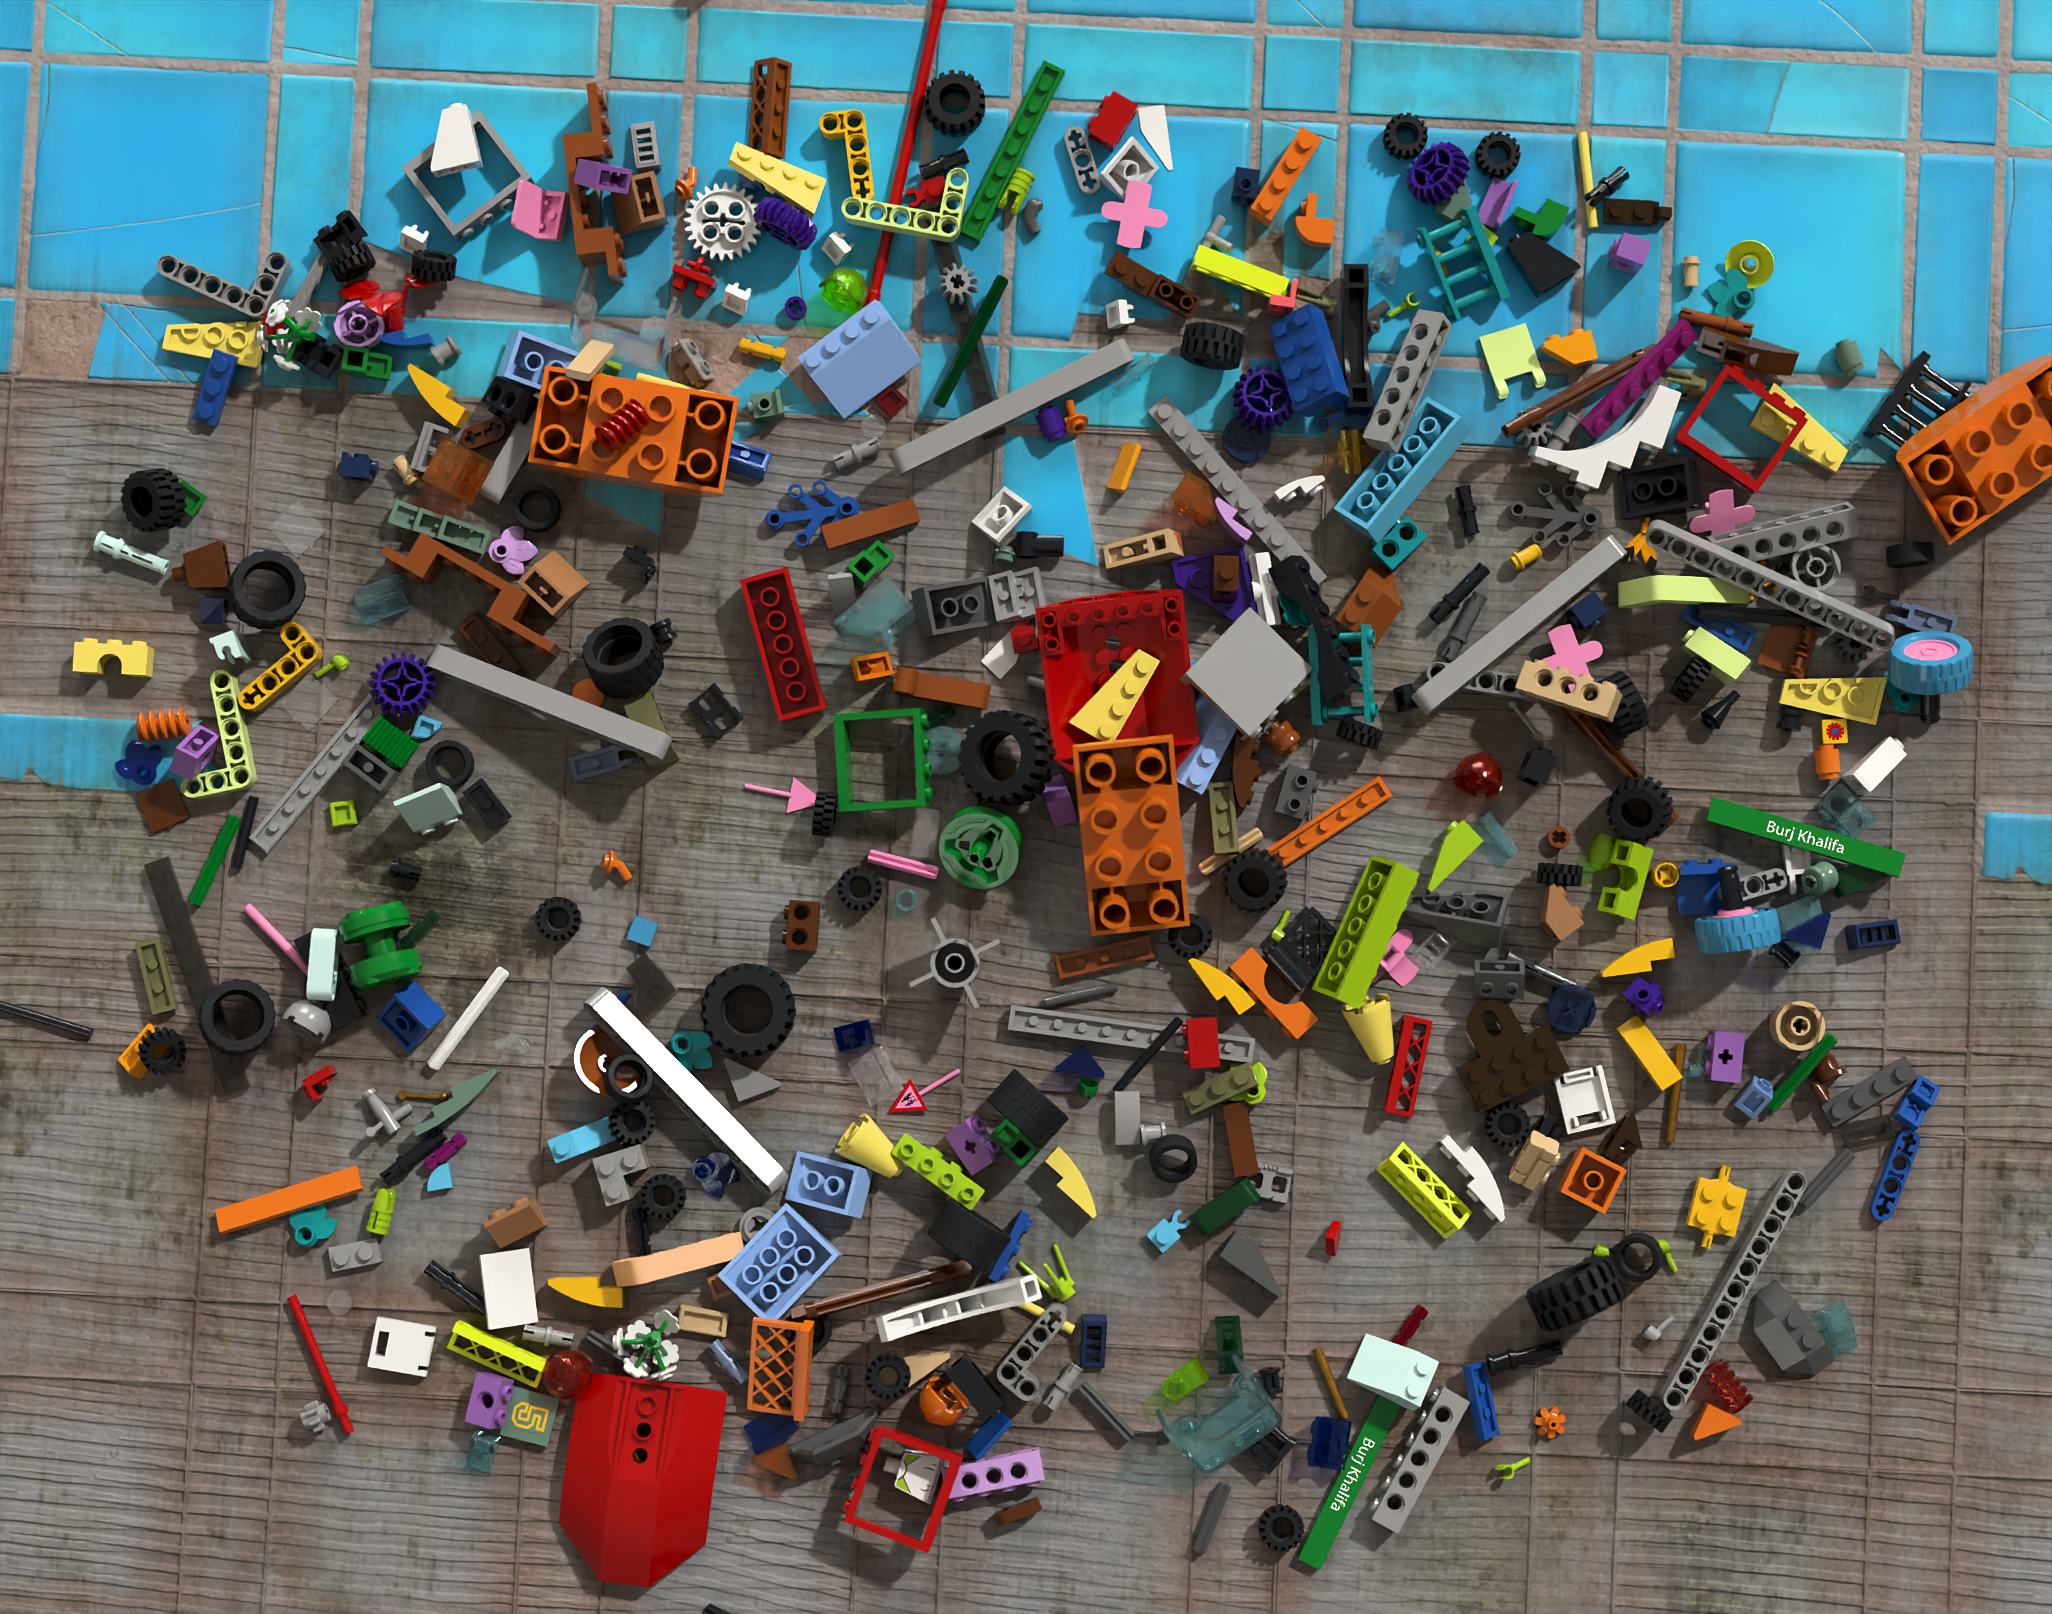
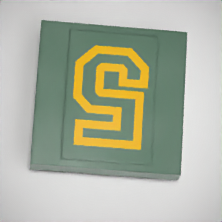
M513 1385V1395L508 1402L507 1418L502 1425L500 1435L548 1447L561 1397Z

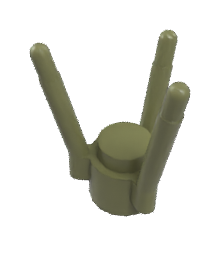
M1297 285L1298 291L1317 299L1298 294L1295 297L1296 299L1314 304L1315 307L1323 310L1325 319H1333L1337 300L1330 299V296L1322 295Z
M1671 368L1665 371V373L1683 378H1666L1667 382L1682 385V393H1685L1686 396H1680L1679 402H1694L1695 397L1702 398L1704 396L1706 388L1705 379L1697 378L1696 375H1689Z

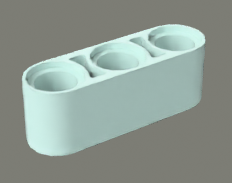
M313 928L306 990L308 1000L334 1001L340 950V935L337 929Z

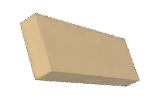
M591 339L566 368V376L589 382L614 353L615 344Z

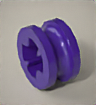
M796 296L789 298L785 303L787 316L792 320H800L805 317L807 313L805 301ZM794 303H799L802 311L800 313L797 311L798 314H793L792 309L789 308L791 304L795 306Z

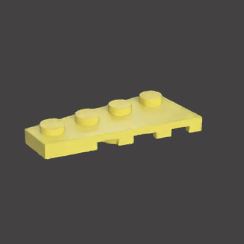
M736 142L727 165L751 181H759L766 187L765 190L773 195L776 192L787 200L786 203L794 208L796 206L799 207L812 220L827 179Z
M262 321L167 325L162 349L205 359H211L213 350L219 349L238 356L237 365L259 369L263 348L258 345L256 337L257 331H260Z
M1774 382L1768 392L1770 394L1775 392L1781 395L1786 400L1785 404L1791 408L1794 406L1800 408L1806 413L1805 417L1809 419L1789 449L1833 473L1837 472L1848 450ZM1763 400L1749 426L1782 444L1797 423Z
M1137 649L1100 690L1088 700L1082 709L1069 720V723L1102 742L1116 740L1160 661Z
M1887 677L1784 679L1778 703L1876 725Z

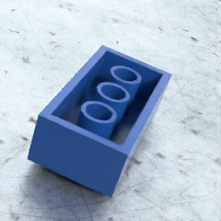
M1307 304L1268 324L1295 412L1309 418L1350 397L1323 310Z

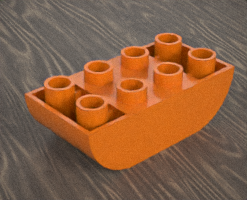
M2052 353L2028 361L1996 378L1918 431L1896 453L1898 464L1944 543L1950 545L2052 476Z
M545 365L528 462L552 472L582 479L684 496L721 497L725 485L740 398L602 374H595L587 382L567 377L566 368ZM630 399L639 402L644 408L650 424L647 427L641 425L642 431L640 433L634 430L635 437L629 438L627 436L628 443L622 444L620 442L621 448L619 450L613 447H604L596 438L594 429L597 426H601L602 422L608 420V417L615 414L624 404L629 403Z
M1173 735L1072 745L1091 936L1190 926Z

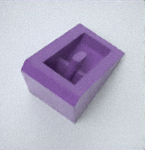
M1060 774L1052 777L1050 783L1043 785L1045 790L1042 793L1053 826L1056 828L1077 821V817L1063 775Z

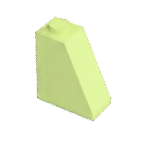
M1700 626L1694 631L1690 628L1681 639L1684 643L1680 649L1690 657L1694 658L1696 656L1712 667L1710 673L1725 685L1736 680L1751 662L1746 656Z

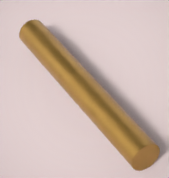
M1317 1347L1312 1350L1340 1420L1349 1417V1413L1322 1347Z

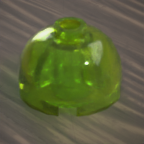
M836 268L830 271L819 284V288L822 287L823 289L821 295L824 300L839 312L842 311V308L849 311V316L859 312L868 299L867 283L862 273L856 269Z

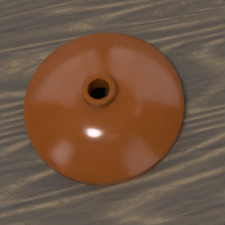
M600 1026L595 1027L585 1033L575 1047L573 1055L575 1072L582 1084L590 1091L604 1097H610L604 1088L603 1078L606 1069L602 1067V1064L609 1066L614 1059L621 1055H626V1053ZM628 1066L618 1068L614 1075L618 1087L626 1092L633 1091L642 1081L639 1073Z

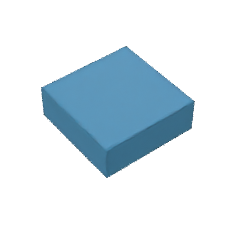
M635 916L627 939L651 947L659 924Z

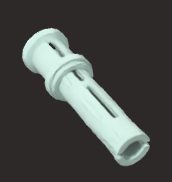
M104 531L99 532L93 545V551L105 552L112 555L116 560L126 559L159 572L162 575L167 572L170 564L169 560L127 545L124 539H115L106 535Z

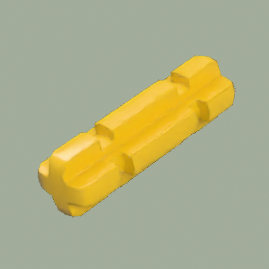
M742 338L739 343V351L748 354L752 352L751 355L768 360L774 358L773 361L783 363L786 358V349L777 347L774 349L773 345L758 341L752 343V340Z

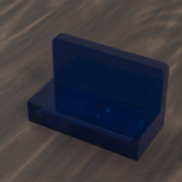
M787 1402L780 1404L782 1407H789ZM767 1412L744 1425V1429L753 1443L751 1447L756 1455L798 1431L801 1427L798 1421H794V1416Z

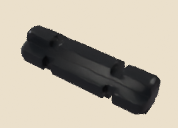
M637 1208L632 1210L633 1220H635L636 1243H638L637 1255L646 1256L651 1254V1246L648 1245L650 1241L648 1223L645 1222L647 1215L645 1209Z

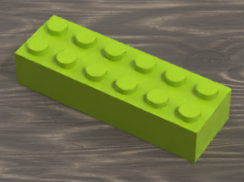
M1375 855L1370 856L1312 990L1338 1002L1360 1009L1366 999L1370 984L1376 977L1378 966L1386 954L1390 939L1396 932L1398 921L1406 909L1407 901L1417 884V878L1420 873L1398 862Z

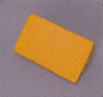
M1123 444L1109 479L1108 489L1121 494L1125 493L1141 452L1140 444Z
M151 1023L146 1025L117 1059L129 1074L138 1079H141L148 1071L138 1054V1051H140L138 1045L139 1043L142 1044V1036L148 1037L146 1032L149 1030L151 1033L155 1032L154 1028L156 1027ZM167 1043L157 1045L153 1050V1056L159 1058L170 1045Z

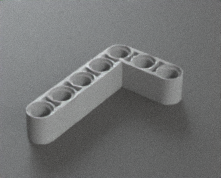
M278 251L271 252L266 257L250 291L172 255L160 257L157 261V270L173 283L256 321H263L264 313L269 312L272 304L278 301L292 272V263L283 253ZM278 260H284L283 267L275 270L274 264ZM175 263V269L171 273H166L167 266ZM193 273H197V279L193 283H188V277ZM267 282H273V288L265 292L263 289L264 285ZM219 283L217 292L210 293L211 285ZM240 293L241 299L239 302L232 303L233 295ZM262 303L263 308L261 312L253 313L254 306Z

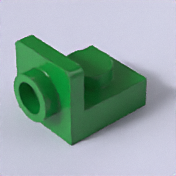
M179 478L178 482L183 484V492L186 493L185 503H187V507L184 511L193 517L207 497L185 480Z

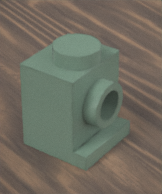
M780 389L751 394L752 401H747L750 416H755L756 422L785 417ZM762 401L769 402L767 408H762L760 405Z

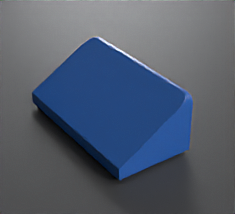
M732 441L727 471L763 481L772 453Z
M1002 1411L993 1419L989 1417L970 1438L966 1446L977 1460H980L1012 1425V1420Z

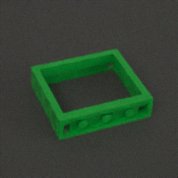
M909 708L833 714L839 812L855 813L930 807L933 788L929 787V777H932L931 762H928L927 753L931 751L930 739L926 738V728H929V721L925 709ZM913 717L918 799L854 804L849 721Z

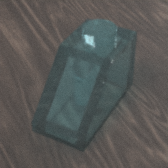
M1837 1300L1815 1309L1834 1356L1858 1347L1854 1324L1845 1303Z

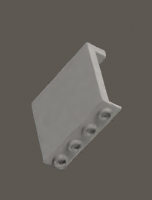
M1249 607L1179 680L1186 686L1191 683L1243 734L1240 739L1244 741L1249 736L1253 739L1263 729L1260 724L1265 719L1269 722L1279 712L1276 707L1280 703L1285 705L1294 696L1292 690L1296 686L1301 688L1310 679L1308 674L1313 668Z

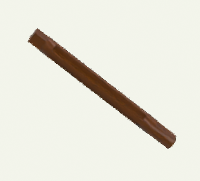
M1653 343L1644 349L1634 351L1524 411L1523 415L1501 427L1504 436L1509 438L1529 426L1533 427L1624 377L1655 344Z
M1558 705L1625 781L1630 777L1635 779L1638 775H1642L1589 715ZM1641 799V800L1650 808V810L1652 811V808H1651V806L1648 804V802H1646L1645 800ZM1674 810L1673 813L1670 815L1671 819L1666 825V828L1672 825L1679 818V816L1676 814Z
M960 1260L807 1302L790 1308L792 1321L799 1323L804 1320H812L973 1275V1270L970 1264Z

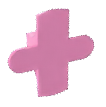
M1128 181L1124 203L1108 201L1103 204L1101 212L1104 218L1121 222L1117 244L1127 248H1141L1145 226L1162 228L1166 225L1167 215L1164 211L1148 208L1152 185L1140 181Z
M1733 489L1720 490L1709 494V502L1704 503L1705 515L1694 517L1689 523V528L1694 533L1710 531V535L1735 530L1736 524L1749 522L1754 518L1755 509L1750 505L1734 508Z
M1571 624L1558 626L1549 631L1548 636L1553 647V654L1541 661L1549 664L1548 667L1552 669H1557V666L1566 668L1574 676L1579 677L1580 674L1590 676L1586 662L1597 659L1602 655V645L1597 641H1589L1578 645ZM1574 684L1568 685L1570 692L1574 690Z
M1400 929L1391 937L1386 954L1382 958L1376 977L1371 983L1376 982L1385 971L1402 987L1415 977L1419 968L1404 953L1413 941V935L1409 930Z

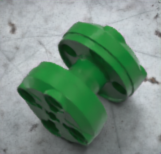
M401 901L347 913L337 926L343 944L364 942L368 959L349 967L352 984L359 988L360 992L413 979L423 968L418 949L397 951L393 934L411 927L408 908L402 905Z

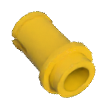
M1533 543L1519 553H1512L1509 561L1515 570H1523L1525 565L1542 557V552L1539 546Z

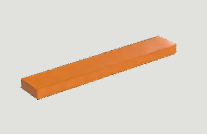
M1378 776L1266 850L1271 855H1277V860L1279 862L1282 861L1286 866L1392 797V794L1381 777Z
M353 1166L216 1209L219 1233L222 1235L364 1191L360 1170L357 1166Z

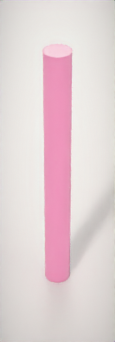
M251 903L248 904L243 911L308 977L309 963L303 962L301 955Z

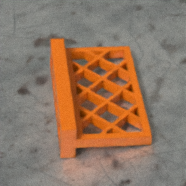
M760 1317L753 1318L747 1410L794 1416V1421L804 1422L809 1408L815 1321L804 1320L803 1323ZM758 1326H767L773 1334L764 1339L758 1332ZM785 1329L796 1330V1338L790 1343L781 1334ZM775 1337L784 1345L777 1352L768 1343ZM762 1346L772 1355L764 1362L757 1355V1350ZM787 1349L794 1356V1361L789 1365L779 1356ZM774 1359L783 1368L776 1374L767 1366ZM760 1369H763L770 1377L763 1384L755 1377V1373ZM785 1372L793 1379V1383L788 1387L778 1379ZM772 1382L781 1390L774 1397L765 1388ZM761 1391L769 1401L764 1404L754 1403V1395ZM785 1394L791 1401V1408L782 1407L777 1399Z

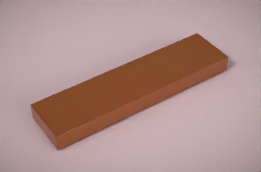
M911 498L821 525L820 529L827 550H831L913 525L921 520L914 500Z
M1150 935L1054 956L1059 980L1155 958Z

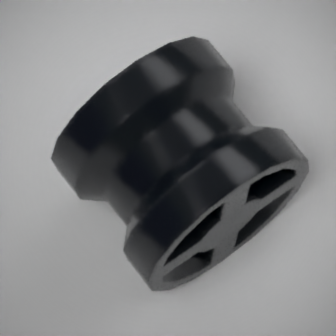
M670 618L656 622L648 627L651 629L658 646L678 637L676 631H673L671 628L672 622Z
M1779 708L1780 721L1776 723V728L1791 732H1801L1799 723L1800 719L1803 718L1804 712L1789 708Z

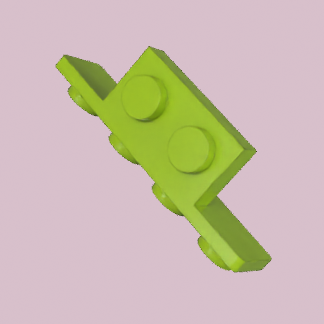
M906 1133L892 1150L894 1156L969 1210L974 1208L985 1192L983 1188L962 1174L964 1169L953 1161L948 1164L941 1159L944 1156L934 1147H931L930 1150Z

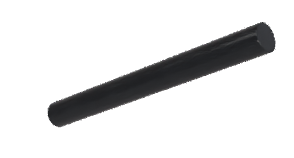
M0 1001V1011L85 1037H92L93 1028Z
M1176 1016L1116 1083L1113 1087L1114 1091H1123L1183 1024L1179 1017Z

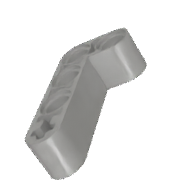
M1053 1302L1048 1305L998 1367V1380L1024 1401L1034 1399L1039 1391V1380L1027 1368L1064 1325L1068 1316V1310L1063 1303ZM1060 1311V1318H1055L1050 1326L1047 1322L1050 1320L1052 1312ZM1037 1328L1044 1329L1047 1337L1045 1339L1036 1338L1034 1330ZM1021 1347L1028 1348L1031 1356L1028 1358L1021 1357L1018 1349ZM1011 1366L1015 1370V1375L1007 1377L1004 1375L1002 1368ZM1024 1382L1032 1383L1034 1391L1026 1393L1023 1391L1021 1384Z

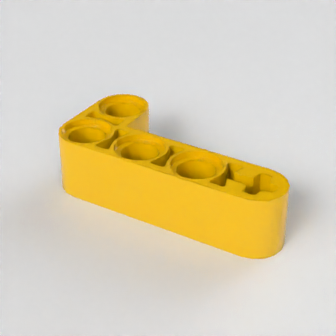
M855 109L825 113L819 120V127L823 137L828 140L845 139L853 197L861 198L860 184H864L866 190V198L864 199L874 201L875 193L864 115L861 111ZM852 119L861 121V124L856 128L848 125ZM828 122L837 124V127L832 131L824 128ZM857 142L864 145L863 149L858 152L851 149L852 145ZM859 166H864L867 169L863 175L855 174L854 170Z
M293 622L283 625L280 636L291 651L239 693L238 702L240 706L253 712L263 709L321 661L323 656L322 650L305 628ZM297 628L299 635L297 639L291 641L289 633L292 629ZM309 647H313V657L310 659H305V650ZM289 663H294V672L287 675L285 667ZM274 678L276 686L272 690H267V681ZM250 695L255 696L254 704L249 703L251 701L249 698Z

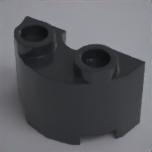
M344 210L339 213L335 218L337 220L336 224L332 227L329 225L324 226L318 231V236L313 239L328 261L331 260L332 256H336V253L344 251L343 249L345 248L349 249L352 245L364 244L362 238L368 236L350 210Z
M315 333L314 341L306 340L304 343H298L291 358L329 380L343 358L344 349L334 343L332 346L324 344L326 339Z

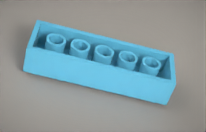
M1426 397L1417 407L1397 454L1381 451L1337 503L1334 510L1344 523L1378 544L1471 433V430L1461 416Z

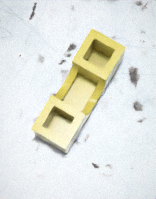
M83 638V642L74 643L72 671L79 674L104 675V666L107 660L118 656L122 663L121 674L131 677L152 678L154 648L147 646V642L132 641L131 645H122L123 641L107 640V644L98 643V639Z

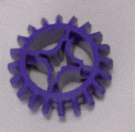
M1441 141L1438 145L1433 143L1430 149L1424 148V152L1421 155L1417 154L1418 158L1416 161L1411 162L1413 167L1407 170L1409 176L1406 178L1408 182L1407 187L1417 201L1419 200L1426 206L1428 204L1435 206L1437 203L1443 205L1445 199L1451 200L1454 193L1459 194L1458 189L1465 186L1463 181L1469 178L1467 172L1470 170L1468 166L1469 160L1459 147L1450 142L1444 143Z
M773 197L764 198L758 204L753 215L755 222L760 228L764 229V232L785 245L798 250H807L814 242L815 236L818 233L813 221L808 219L800 210Z
M1260 365L1256 367V371L1250 368L1247 370V375L1241 374L1240 381H1237L1234 385L1236 390L1232 393V397L1235 398L1233 400V407H1238L1236 410L1237 415L1244 414L1242 418L1243 423L1248 420L1251 421V428L1255 424H1260V430H1263L1265 425H1268L1270 430L1274 429L1275 424L1281 427L1284 423L1283 420L1288 422L1291 418L1290 414L1295 413L1284 375L1279 374V367L1274 372L1270 371V365L1266 366L1265 370H1262ZM1258 383L1257 391L1252 392L1251 395H1246L1247 389ZM1262 393L1266 396V398H1269L1268 401L1265 400L1264 397H1261ZM1284 400V405L1277 411L1272 412L1273 404Z
M401 652V658H397L396 654L392 653L391 661L387 657L382 658L384 666L379 663L375 664V668L379 672L371 671V677L376 680L369 681V686L373 688L370 690V695L377 696L374 699L375 705L382 703L381 711L384 712L390 708V716L399 711V717L403 718L404 711H408L409 716L412 717V709L416 708L421 713L422 707L420 704L429 706L430 702L427 698H434V693L431 690L436 688V683L430 681L435 679L434 673H428L431 667H428V665L423 666V658L415 662L416 656L413 653L409 659L406 658L405 652ZM399 668L398 674L395 677L384 680L390 671ZM407 668L417 672L423 681L410 678L407 675ZM403 675L406 685L404 686L403 694L401 695L399 685L402 681ZM382 688H388V691L397 693L398 702L388 698ZM418 689H421L414 699L406 701L409 693L417 692Z

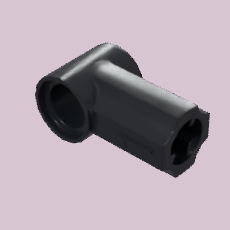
M1030 531L1017 532V558L1034 559L1038 558V556L1063 557L1064 536L1039 535L1037 532Z

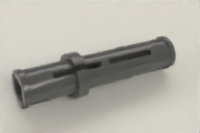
M1476 591L1473 592L1455 630L1450 632L1448 644L1441 654V657L1446 661L1452 663L1457 658L1463 645L1467 644V637L1488 599L1485 595Z
M1508 950L1504 957V960L1524 961L1525 976H1533L1557 988L1565 985H1576V979L1539 964L1532 957L1526 958L1512 952V950Z

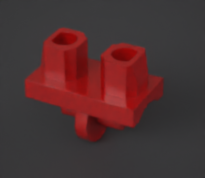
M699 257L697 262L688 260L686 266L694 270L677 264L673 266L674 277L672 287L676 290L685 292L690 281L696 284L693 295L706 300L711 290L715 291L718 284L715 283L716 279L701 274L703 272L709 275L712 269L704 266L705 258Z

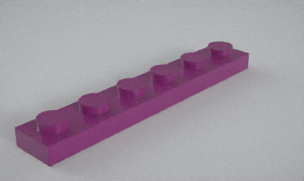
M1681 319L1579 422L1590 438L1596 441L1698 338V335L1688 321Z

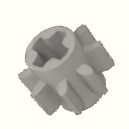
M318 1400L304 1405L306 1411L301 1412L300 1416L307 1430L313 1428L315 1433L328 1427L326 1422L331 1420V1414L325 1403L319 1405Z

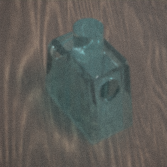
M1810 894L1775 908L1780 931L1789 945L1801 942L1806 955L1820 950L1815 936L1825 933L1826 927L1819 896Z

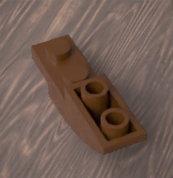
M1118 251L1113 253L1103 272L1123 284L1122 287L1189 320L1202 299L1164 275L1154 273Z
M1707 326L1703 327L1695 350L1718 358L1717 362L1730 366L1736 365L1746 370L1785 376L1792 375L1800 353L1753 337L1752 340H1748Z
M1266 719L1260 724L1263 728L1260 731L1261 733L1264 732L1267 723ZM1238 730L1232 753L1231 774L1235 800L1238 808L1243 810L1245 805L1250 806L1254 792L1250 791L1253 781L1258 782L1262 768L1258 767L1259 761L1250 759L1251 755L1256 756L1260 742L1256 741L1257 735L1253 739L1249 736L1242 741L1240 738L1243 734Z

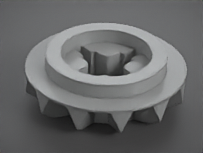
M754 1207L745 1212L739 1226L743 1239L748 1243L759 1232V1230L750 1232L756 1225L754 1217L759 1222H766L775 1214L765 1207Z

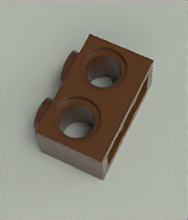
M790 900L789 905H785L784 919L788 920V927L783 929L782 944H786V949L817 952L820 902ZM801 906L806 907L809 912L805 920H798L795 916L797 908ZM797 931H803L806 934L807 939L802 945H797L793 940V936Z

